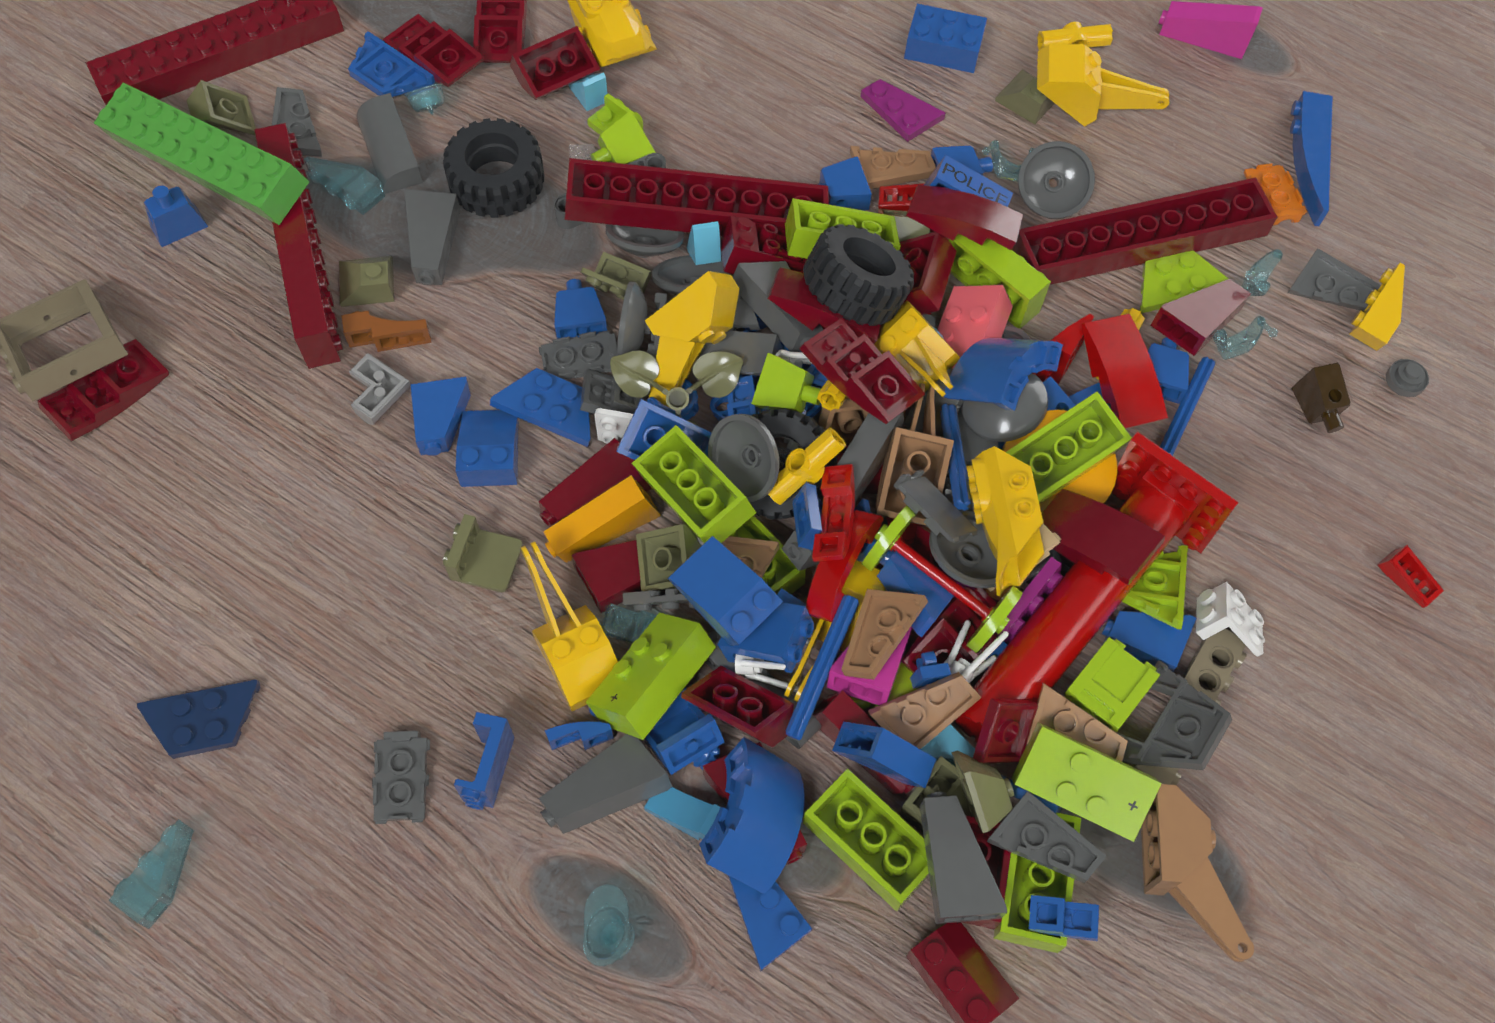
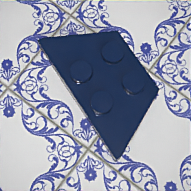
M256 679L137 703V708L172 759L236 746L242 733L241 727L247 721L251 709L249 706L255 692L258 693L261 687Z

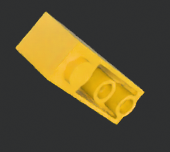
M1401 262L1393 269L1387 268L1379 279V282L1382 283L1378 290L1374 289L1365 300L1368 306L1364 312L1360 310L1351 322L1354 327L1349 335L1376 351L1388 343L1401 323L1405 265Z

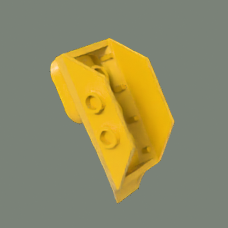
M567 0L575 26H578L599 67L657 50L651 39L648 26L643 25L639 10L637 8L634 9L630 0Z
M993 446L982 451L974 459H971L972 465L966 466L976 524L982 523L989 547L997 560L995 584L997 596H1001L1003 591L1009 586L1020 587L1044 556V548L1039 530L1043 524V518L1031 466Z

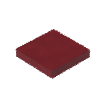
M990 699L973 759L980 763L1019 762L1027 745L1033 720L1037 713L1038 703L1031 699Z

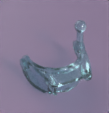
M998 140L991 141L990 145L984 147L982 152L984 155H989L991 152L993 169L996 176L1001 179L1018 182V173L1021 165L1007 161L1000 153ZM1031 147L1029 153L1035 148Z
M1275 249L1267 253L1245 273L1246 277L1242 287L1251 293L1250 296H1264L1270 288V283L1267 282V279L1282 259L1283 253L1281 250Z
M1257 316L1247 328L1227 338V332L1224 329L1216 331L1213 341L1216 343L1221 357L1227 360L1249 352L1256 345L1263 329L1268 332L1270 337H1276L1278 331L1275 328H1271L1266 323L1264 317Z

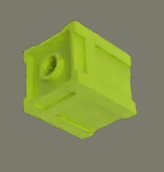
M1109 637L1067 689L1064 697L1117 732L1160 674L1156 672L1157 668L1146 661L1143 664L1125 651L1126 645L1117 639L1113 640Z

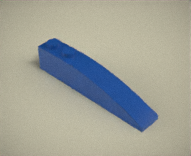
M1303 91L1299 100H1295L1291 108V115H1294L1290 127V134H1293L1294 166L1298 185L1314 226H1320L1329 211L1333 96Z

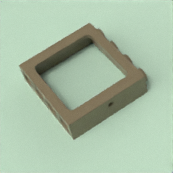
M86 279L0 319V354L6 362L7 370L13 377L11 380L20 394L26 392L32 402L128 355L99 299ZM90 312L103 337L32 371L21 349V345Z

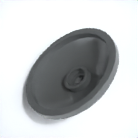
M1062 141L1048 142L1036 147L1024 159L1018 173V189L1026 206L1037 215L1049 219H1061L1078 212L1089 201L1095 185V173L1088 156L1077 146ZM1050 179H1054L1057 182L1056 187L1049 185Z
M606 224V235L613 244L641 258L655 257L672 252L684 240V232Z
M686 255L671 258L658 264L652 271V279L662 290L678 295L708 271L729 275L731 273L723 272L722 259L720 262L695 265L691 256Z
M632 281L628 283L623 301L617 356L631 351H638L643 343L645 334H651V330L645 322L648 318L646 299L639 285Z
M1033 373L1028 375L1029 381L1022 390L1015 411L1005 410L993 403L963 401V416L968 427L977 436L994 442L1012 441L1029 434L1042 422L1047 412L1048 395L1043 382Z
M747 414L727 416L715 426L709 440L708 458L746 496L749 502L758 501L767 496L773 489L779 473L778 449L770 431L757 418Z
M959 510L978 530V535H969L965 540L954 543L953 541L950 542L941 532L937 536L932 531L930 532L929 545L932 555L938 565L950 577L965 585L976 588L996 586L997 560L989 547L982 523L976 524L973 511Z

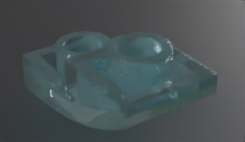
M611 603L606 608L602 629L606 636L633 643L657 615L646 611L636 613Z

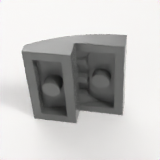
M586 369L583 377L580 410L595 414L597 408L634 414L641 398L631 397L623 392L614 377Z

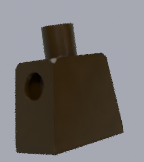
M1337 362L1312 368L1291 389L1308 423L1323 422L1327 433L1339 431L1344 428L1339 414L1346 410L1351 403L1340 364Z

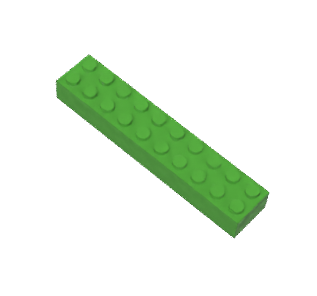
M122 83L114 92L111 100L100 111L99 116L94 121V124L113 140L280 225L309 183L290 163L125 83Z

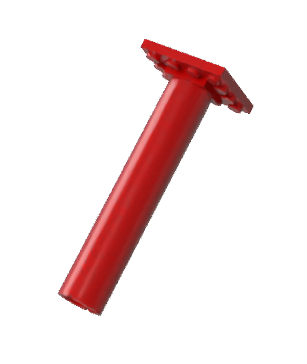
M1137 431L1131 438L1117 466V477L1112 493L1117 498L1126 500L1118 511L1165 535L1163 544L1129 586L1106 571L1100 574L1080 560L1077 564L1074 563L1059 584L1045 598L1041 606L1031 615L1021 630L1012 638L974 684L973 688L981 698L954 720L955 723L969 737H975V742H978L990 699H1031L1037 702L1042 684L1044 683L1053 688L1174 536L1181 539L1182 543L1188 546L1189 549L1196 550L1201 554L1239 502Z

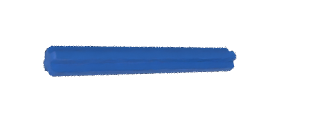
M1203 357L1199 362L1188 390L1160 445V448L1172 456L1215 366V361L1208 357Z
M945 403L942 405L940 416L944 438L954 440L948 466L953 503L958 510L963 509L966 511L970 508L969 505L972 501L957 409L955 405Z
M843 596L785 730L786 735L793 739H802L828 678L831 666L834 664L859 605L858 599L852 596Z

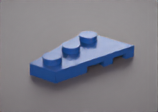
M728 875L761 972L809 934L812 928L776 881L768 892L761 893Z

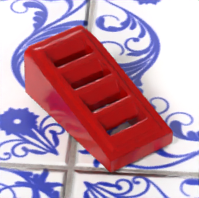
M925 183L880 186L878 208L908 211L912 201L909 200V197H913L918 185H924ZM888 195H892V201H888ZM898 196H903L902 201H898Z
M1408 545L1395 549L1377 564L1386 576L1422 608L1427 607L1444 591ZM1416 578L1419 580L1417 584H1415L1413 581ZM1426 586L1429 590L1423 594L1421 589Z

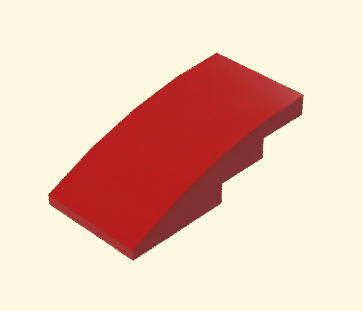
M1086 315L1050 340L1063 344L1057 372L1042 370L1033 374L1042 382L1051 376L1059 384L1083 345L1084 336L1081 324L1092 322L1094 315Z
M1125 314L1081 324L1092 378L1099 377L1102 397L1106 403H1111L1112 412L1124 428L1167 419L1168 415L1161 387L1152 360L1131 315Z

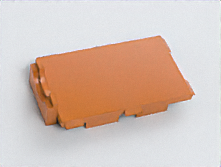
M1273 163L1257 165L1256 169H1245L1244 175L1246 179L1257 178L1277 215L1273 225H1278L1281 221L1290 219L1291 223L1300 222L1302 215H1305L1307 210L1302 205L1303 198L1298 189L1293 185L1294 181L1289 171L1285 172L1283 166L1280 165L1272 166Z

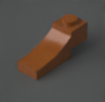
M355 311L351 314L341 315L343 332L350 348L375 344L377 351L381 352L432 343L426 319L410 321L387 320L371 316L369 311Z

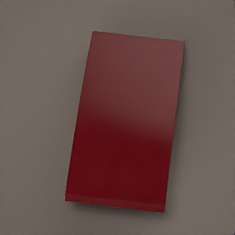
M477 0L476 15H474L473 48L484 57L483 63H511L512 54L524 49L527 0Z
M420 14L415 15L382 39L385 43L433 74L435 82L450 87L484 61V57L453 30L448 29L446 31L435 21L429 23Z
M918 185L906 216L954 241L959 233L981 246L988 238L1011 250L1017 242L1023 214L998 202L971 193L943 187Z
M781 267L777 270L767 299L812 331L818 324L827 328L843 317V315L837 312L835 314L830 311L828 306L822 305L817 300L816 295H812L809 291V285L805 283L804 273ZM842 318L858 338L865 334L873 344L877 342L880 324L876 326H869L868 323L861 325L857 324L855 320L851 319L849 321Z
M842 318L803 343L799 348L810 362L843 394L885 424H888L925 395L923 390L889 350L881 354L865 334L858 338Z
M137 339L123 344L128 355L37 400L40 410L71 442L125 411L169 375V371Z
M1062 489L1041 513L1043 524L1052 533H1056L1061 538L1060 543L1053 550L1076 564L1080 560L1100 574L1106 571L1128 586L1165 540V535L1108 505Z
M963 586L964 589L989 608L991 606L995 607L997 604L983 588L972 590ZM953 597L923 637L919 636L901 662L914 673L918 669L916 660L922 658L921 654L934 651L937 664L944 663L949 657L965 621L969 620L971 622L970 627L954 661L963 658L971 664L996 639V632L977 653L967 647L966 644L981 625L982 617L959 599Z

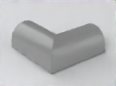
M369 353L349 371L354 379L368 387L351 406L354 412L370 425H374L410 387L408 379Z

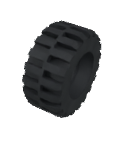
M490 118L483 119V122L479 123L474 121L469 123V127H462L458 130L457 136H452L444 150L443 166L450 193L457 194L459 205H463V209L471 213L475 211L478 216L485 217V215H490L491 218H499V215L511 216L517 210L521 212L527 208V204L531 205L537 199L536 195H539L543 189L545 174L538 141L528 129L523 126L520 128V125L516 122L510 121L508 123L505 119L497 118V121H491ZM503 161L513 164L509 170L496 175H484L475 172L478 168L490 162Z
M843 224L827 228L821 233L803 267L805 283L809 285V291L812 295L817 296V300L822 305L828 306L829 310L835 314L837 312L843 315L842 318L850 321L852 319L861 325L868 323L869 326L881 325L894 318L913 288L914 274L908 260H905L904 255L899 250H896L889 241H884L878 234H872L862 227L855 228L854 225L844 226Z
M769 409L762 411L760 414L752 415L767 427L773 438H790L804 450L826 431L813 418L793 410ZM834 457L824 467L837 466V458ZM822 478L815 484H812L816 485L819 500L824 498L821 491ZM803 485L781 505L774 502L769 495L758 501L750 502L756 511L755 515L766 516L768 519L794 517L792 501Z

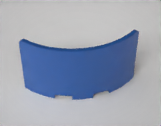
M982 339L969 347L956 363L949 377L954 387L950 390L946 386V395L944 397L953 400L993 403L1005 410L1015 411L1022 390L1029 381L1028 375L1042 370L1057 372L1063 344L1046 340Z
M743 737L724 759L727 770L725 791L730 794L726 808L720 807L711 828L699 845L706 864L761 893H766L781 874L796 843L804 810V785L801 773L796 767Z

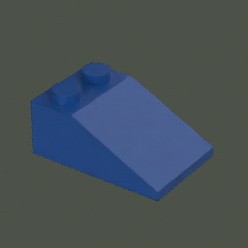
M640 399L616 452L636 460L677 425L708 457V445L712 433Z
M501 410L463 411L456 447V474L461 487L518 484V417Z
M713 536L668 577L669 581L729 646L739 645L783 602L761 577Z

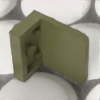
M603 252L595 272L583 267L580 272L587 277L585 281L592 284V287L605 293L609 290L622 300H624L630 281L636 282L644 294L652 275L650 270L606 252Z
M464 514L461 524L457 523L455 526L453 545L451 549L446 550L443 558V565L447 570L450 580L497 592H505L508 589L519 559L520 548L523 547L522 541L518 538L481 530L475 516Z

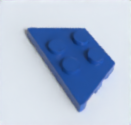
M369 31L364 35L365 43L363 47L358 48L356 58L348 68L352 78L378 96L391 93V96L394 97L435 83L433 74Z
M536 368L493 395L490 399V406L583 446H589V412L580 410L582 387Z

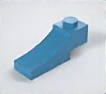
M673 787L668 791L649 798L644 807L646 812L697 840L705 837L720 809V806L716 804L706 803Z

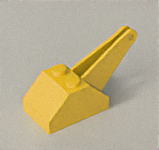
M1049 44L1038 51L1037 89L1084 127L1096 120L1098 109H1164L1170 103L1169 91L1167 89L1102 69L1100 55L1086 45Z
M712 271L706 272L645 320L652 334L660 336L656 355L659 374L653 381L667 390L673 387H682L705 343H719L726 338V332L733 328L740 288L731 275ZM651 386L649 398L654 397L661 404L669 407L666 402L667 395Z
M906 300L893 319L881 324L878 339L874 345L881 354L889 350L918 386L920 383L925 384V392L931 385L943 397L946 393L936 382L940 379L950 390L954 387L947 370L958 362L960 356L917 309Z
M533 541L530 545L534 555L567 614L557 619L554 618L532 558L525 546L521 547L520 549L528 565L547 623L532 630V633L570 710L573 712L587 705L586 701L612 671L618 661L607 636L591 610L586 605L574 611L572 610L547 567L536 542Z
M860 561L855 562L841 590L844 595L852 596L858 599L859 602L840 647L842 652L850 644L867 589L887 591L877 577L881 570L875 568L871 572ZM811 616L814 622L811 640L798 669L787 686L784 696L789 698L817 640L819 639L824 642L832 622ZM813 666L800 685L794 701L798 702Z

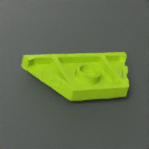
M1193 250L1148 260L1143 266L1142 302L1139 311L1142 314L1159 310L1162 305L1229 278Z
M1178 546L1177 552L1164 554L1162 551L1122 602L1181 630L1184 616L1188 546Z

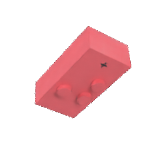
M1004 286L953 287L937 330L960 357L969 347L982 339L1002 338L1013 307Z

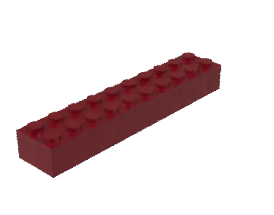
M258 0L85 63L105 105L108 104L114 92L122 83L159 100L197 86L201 80L205 82L211 81L344 31L333 0Z
M286 123L254 129L259 149L290 163L308 180L305 169H301L305 162L301 149L296 150L298 143L295 133H289ZM309 188L304 189L280 225L274 222L272 224L294 339L308 369L341 362L339 351L343 350V344L340 335L336 331L339 325L335 312H332L334 301L327 287L330 285L326 270H323V265L326 263L322 249H319V244H321L318 229H314L317 219L313 208L309 209L311 207L310 204H313Z
M569 158L565 220L689 233L692 225L718 222L719 233L722 236L732 215L735 217H746L751 221L761 224H772L776 228L785 230L792 198L829 205L828 186Z
M1255 177L1022 228L1019 230L1017 242L1012 251L1022 256L1038 272H1042L1051 281L1050 285L1137 266L1145 264L1148 260L1192 250L1199 252L1265 237L1275 223L1277 215Z

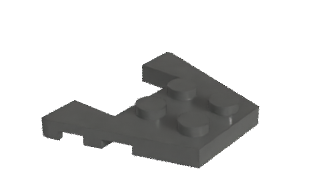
M1158 660L1154 667L1157 668L1156 672L1160 676L1150 689L1169 695L1171 699L1145 743L1119 734L1128 741L1122 762L1125 764L1204 771L1232 722L1231 714L1202 691L1198 692L1187 683L1185 678L1179 674L1176 675L1168 669L1165 663Z

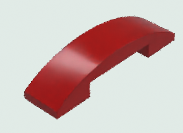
M853 464L829 466L824 469L821 483V491L824 496L821 514L822 532L815 534L812 553L813 562L840 560L846 557L850 546L854 520L855 484Z
M859 510L854 511L851 541L846 557L840 560L820 561L806 603L810 616L829 622L833 621L844 596L841 590L864 543L872 544L883 521L882 516Z

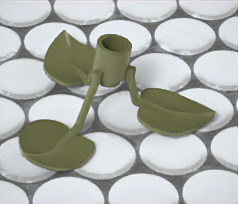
M631 351L614 356L610 360L612 375L623 392L631 397L642 398L649 393L650 387L653 386L667 395V405L675 410L676 416L680 418L681 410L688 405L689 394L701 385L704 392L711 397L721 398L729 395L738 383L743 364L742 358L729 352L717 351L706 353L699 357L693 365V374L699 380L686 390L682 387H673L667 390L653 381L659 374V365L651 354L645 351ZM686 420L692 424L697 425V423L693 420Z

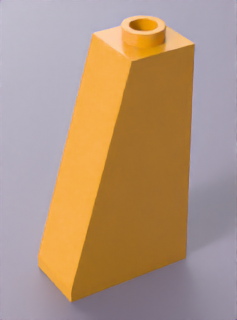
M631 475L545 530L544 534L548 539L545 545L554 558L558 556L567 563L572 560L573 554L600 547L657 519L661 514L649 494Z

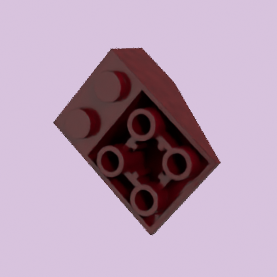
M731 215L720 240L723 272L731 274L735 273L739 263L786 261L790 270L797 271L803 270L807 260L806 258L788 256L786 231L784 229L776 228L772 224L754 222L746 217Z

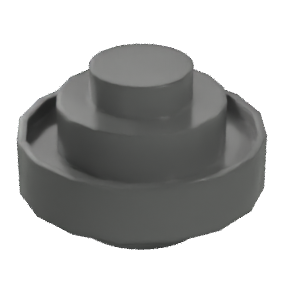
M1400 359L1394 362L1386 372V381L1391 390L1398 395L1416 397L1428 386L1429 375L1427 370L1418 362L1410 359Z

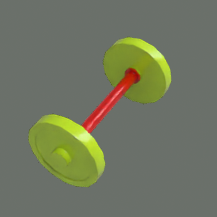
M906 506L889 526L884 524L874 537L877 542L861 564L872 572L888 550H895L982 617L981 625L966 644L967 647L977 653L994 632L999 634L1008 624L1010 619L1007 616L1023 593L1012 586L995 607L991 606L989 608L901 540L903 538L901 535L916 516Z

